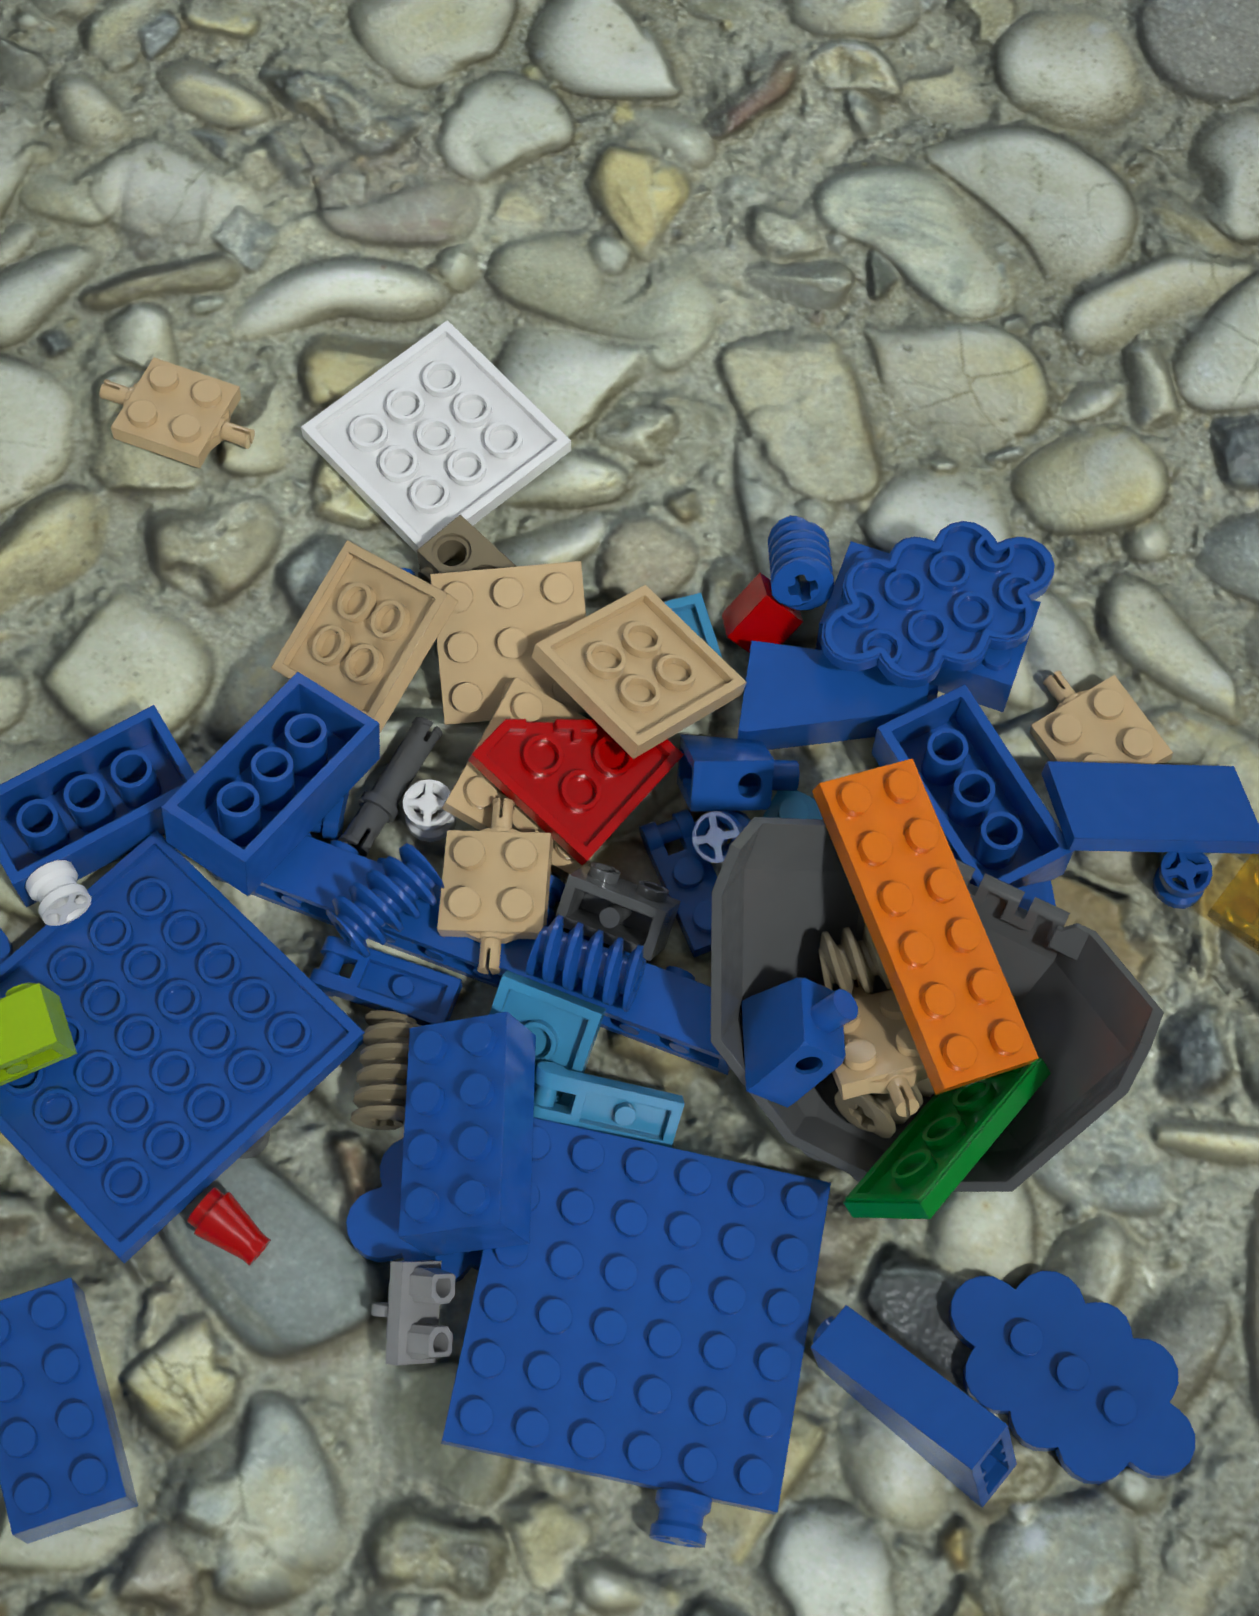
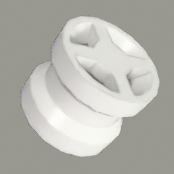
M431 779L418 781L410 786L403 798L407 828L414 837L421 841H440L446 837L447 830H453L455 826L456 816L442 809L451 791L440 781ZM436 811L439 812V813H438L435 817H433V819H432V814L436 813Z
M56 860L39 867L29 876L25 884L31 899L40 903L38 912L42 920L50 926H60L79 918L91 905V896L85 886L77 884L78 873L73 864L67 860Z

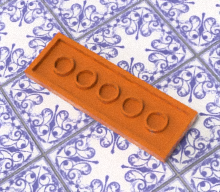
M913 758L819 783L812 790L813 796L935 1095L1029 1065L1039 1058Z

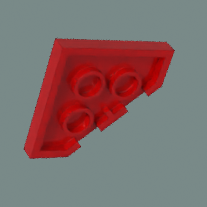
M505 719L471 754L468 761L502 793L513 800L515 805L546 833H551L553 840L583 866L684 754L666 739L633 759L594 719H556L554 722H526V719Z

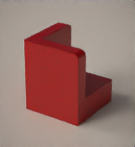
M761 572L722 613L727 637L749 653L752 640L783 644L803 623L800 610L786 607L772 596L771 580Z

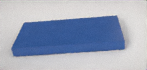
M1047 761L1041 773L1069 851L1259 854V823L1234 766Z

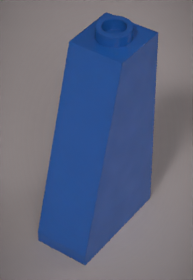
M752 640L737 739L758 740L763 742L768 750L872 738L876 735L877 727L936 699L938 685L928 683L925 686L916 688L901 687L889 681L879 670L878 666L857 672L846 671L831 664L824 656L822 650Z
M845 1305L836 1317H828L818 1327L813 1337L811 1350L819 1369L971 1500L983 1508L1017 1465L1008 1425L849 1306Z

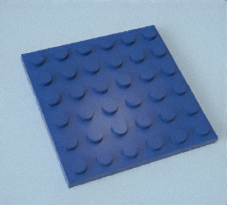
M157 830L87 889L92 898L91 905L79 918L60 926L45 925L0 964V999L6 997L5 994L9 989L24 983H40L59 995L77 1054L0 1086V1133L124 1264L364 1043L363 1034L365 1033L186 858L168 844L166 839Z
M533 1118L530 1244L485 1249L482 1252L441 1444L655 1490L675 1489L693 1492L711 1498L712 1502L772 1515L778 1512L831 1182Z

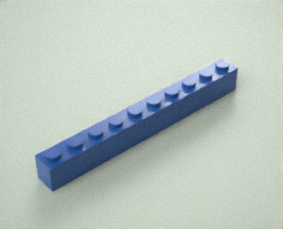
M309 833L251 895L333 925L326 914V910L335 914L332 900L336 896L341 895L352 901L349 886L355 882L369 888L366 881V873L375 869L385 875L383 860L386 858H378L377 861L360 856L355 848L344 842L331 840L328 844L312 838V835ZM437 885L432 888L437 904L431 906L421 898L416 900L421 915L418 919L413 918L404 911L399 913L404 927L401 932L396 931L387 924L382 927L387 939V943L384 944L385 946L496 988L499 986L502 975L508 970L605 1008L606 1012L600 1026L604 1029L726 1075L729 1073V1065L711 1043V987L695 981V977L684 969L674 966L662 969L646 963L643 978L632 1007L628 1012H624L623 994L612 1006H608L603 1003V987L593 998L583 996V979L572 991L563 988L562 973L553 983L543 981L542 966L532 976L526 975L527 961L536 939H517L501 944L500 973L492 975L490 970L489 974L479 973L477 967L479 965L480 943L467 937H442L437 931L441 888ZM583 935V940L589 941L591 939ZM623 951V955L629 956L631 954L626 951Z

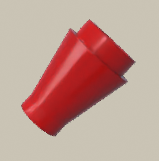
M216 1187L201 1200L187 1219V1222L196 1229L194 1232L195 1236L242 1259L249 1266L255 1262L271 1241L261 1232L230 1191L223 1194Z

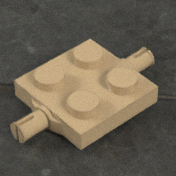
M155 357L150 362L141 379L134 386L129 388L111 382L108 379L104 380V384L101 385L99 392L101 399L123 405L122 410L111 426L113 438L197 468H201L209 452L223 440L243 446L246 449H249L251 447L250 444L253 443L254 429H248L231 423V415L241 399L240 387Z
M1061 671L1054 672L1053 676L1051 674L1044 680V686L1048 688L1059 705L1053 712L1031 724L1030 734L1050 761L1165 764L1171 760L1172 750L1115 674L1090 690L1075 693Z
M501 798L493 800L491 828L480 831L447 830L442 875L445 888H441L437 931L442 937H467L479 942L480 954L477 971L482 974H489V970L492 975L500 973L501 944L517 939H536L541 929L547 925L553 838L551 833L519 832L512 829L515 802L504 798V803H502Z
M854 980L852 996L858 1006V1015L854 1020L844 1025L846 1056L843 1063L832 1072L843 1100L869 1093H888L894 1103L896 1113L899 1116L907 1117V1107L911 1116L919 1109V1103L911 1087L927 1079L928 1075L893 989L870 994L865 992L858 980Z

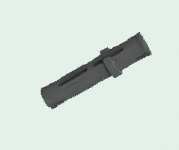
M423 717L414 718L410 729L372 789L364 791L359 798L360 808L338 841L346 844L351 843L360 856L367 857L370 848L385 824L394 821L398 814L396 806L436 742L442 737V731L438 726L434 727L432 732L428 731L433 725L432 721Z

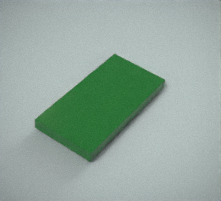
M1038 1058L1029 1065L934 1095L845 1198L843 1204L852 1218L931 1219L1051 1074L1043 1059Z

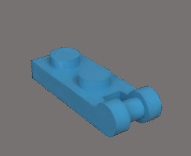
M538 1062L535 1071L537 1087L534 1094L533 1118L672 1148L685 1104L682 1095L568 1070L553 1062ZM557 1091L572 1094L569 1106L560 1105L555 1102Z

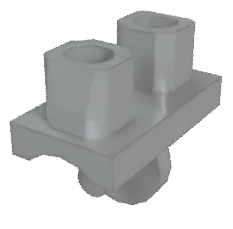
M391 1261L388 1302L372 1303L371 1315L387 1317L386 1364L398 1366L437 1363V1358L447 1357L452 1354L453 1333L448 1326L439 1325V1305L450 1303L451 1299L455 1296L456 1276L441 1269L442 1261Z

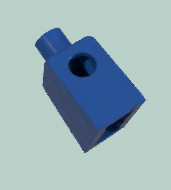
M680 734L679 750L684 755L678 761L677 785L690 811L767 810L771 806L772 790L797 791L800 777L798 761L774 760L765 744L761 741Z
M795 978L743 1000L742 1017L746 1091L784 1107H789L838 1068L846 1056L844 1025L854 1020L858 1015V1006L853 996L843 989L833 991L806 978Z

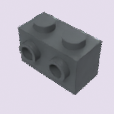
M592 862L590 866L584 865L569 874L555 918L557 915L564 916V928L572 930L578 922L584 924L583 935L589 938L598 929L604 931L603 943L610 946L618 937L624 939L623 951L631 953L640 944L644 946L643 958L649 961L665 949L681 902L669 897V890L649 881H639L637 885L619 878L621 872L616 868L597 862Z

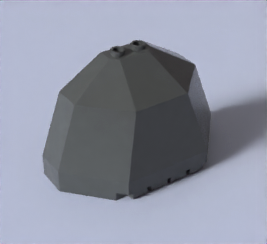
M754 817L731 843L712 890L711 1043L745 1088L742 1001L795 978H806L825 987L819 955L822 932L828 931L835 944L839 945L843 928L849 927L857 941L862 940L863 928L866 923L823 819ZM955 859L1037 1055L1043 1059L1051 1074L953 1192H1013L1129 1092L1152 1047L1164 1012L1096 931L1079 923L1064 927L1070 913L1037 897L1034 898L1028 911L1019 907L1025 892L991 875L985 874L979 887L970 884L976 868ZM876 976L874 989L870 994L891 990L887 989L880 976ZM833 984L832 990H833V991L838 990V989H839L838 985H837V984ZM832 1073L789 1107H784L750 1093L787 1143L801 1149L805 1155L814 1160L825 1161L849 1173L858 1182L935 1095L934 1092L930 1097H922L923 1104L917 1112L911 1115L904 1124H895L896 1131L890 1138H882L872 1132L857 1128L840 1113L835 1105V1095L839 1089Z

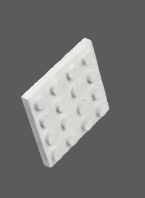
M448 320L301 426L304 439L416 553L422 545L459 515H462L473 526L571 451V440Z

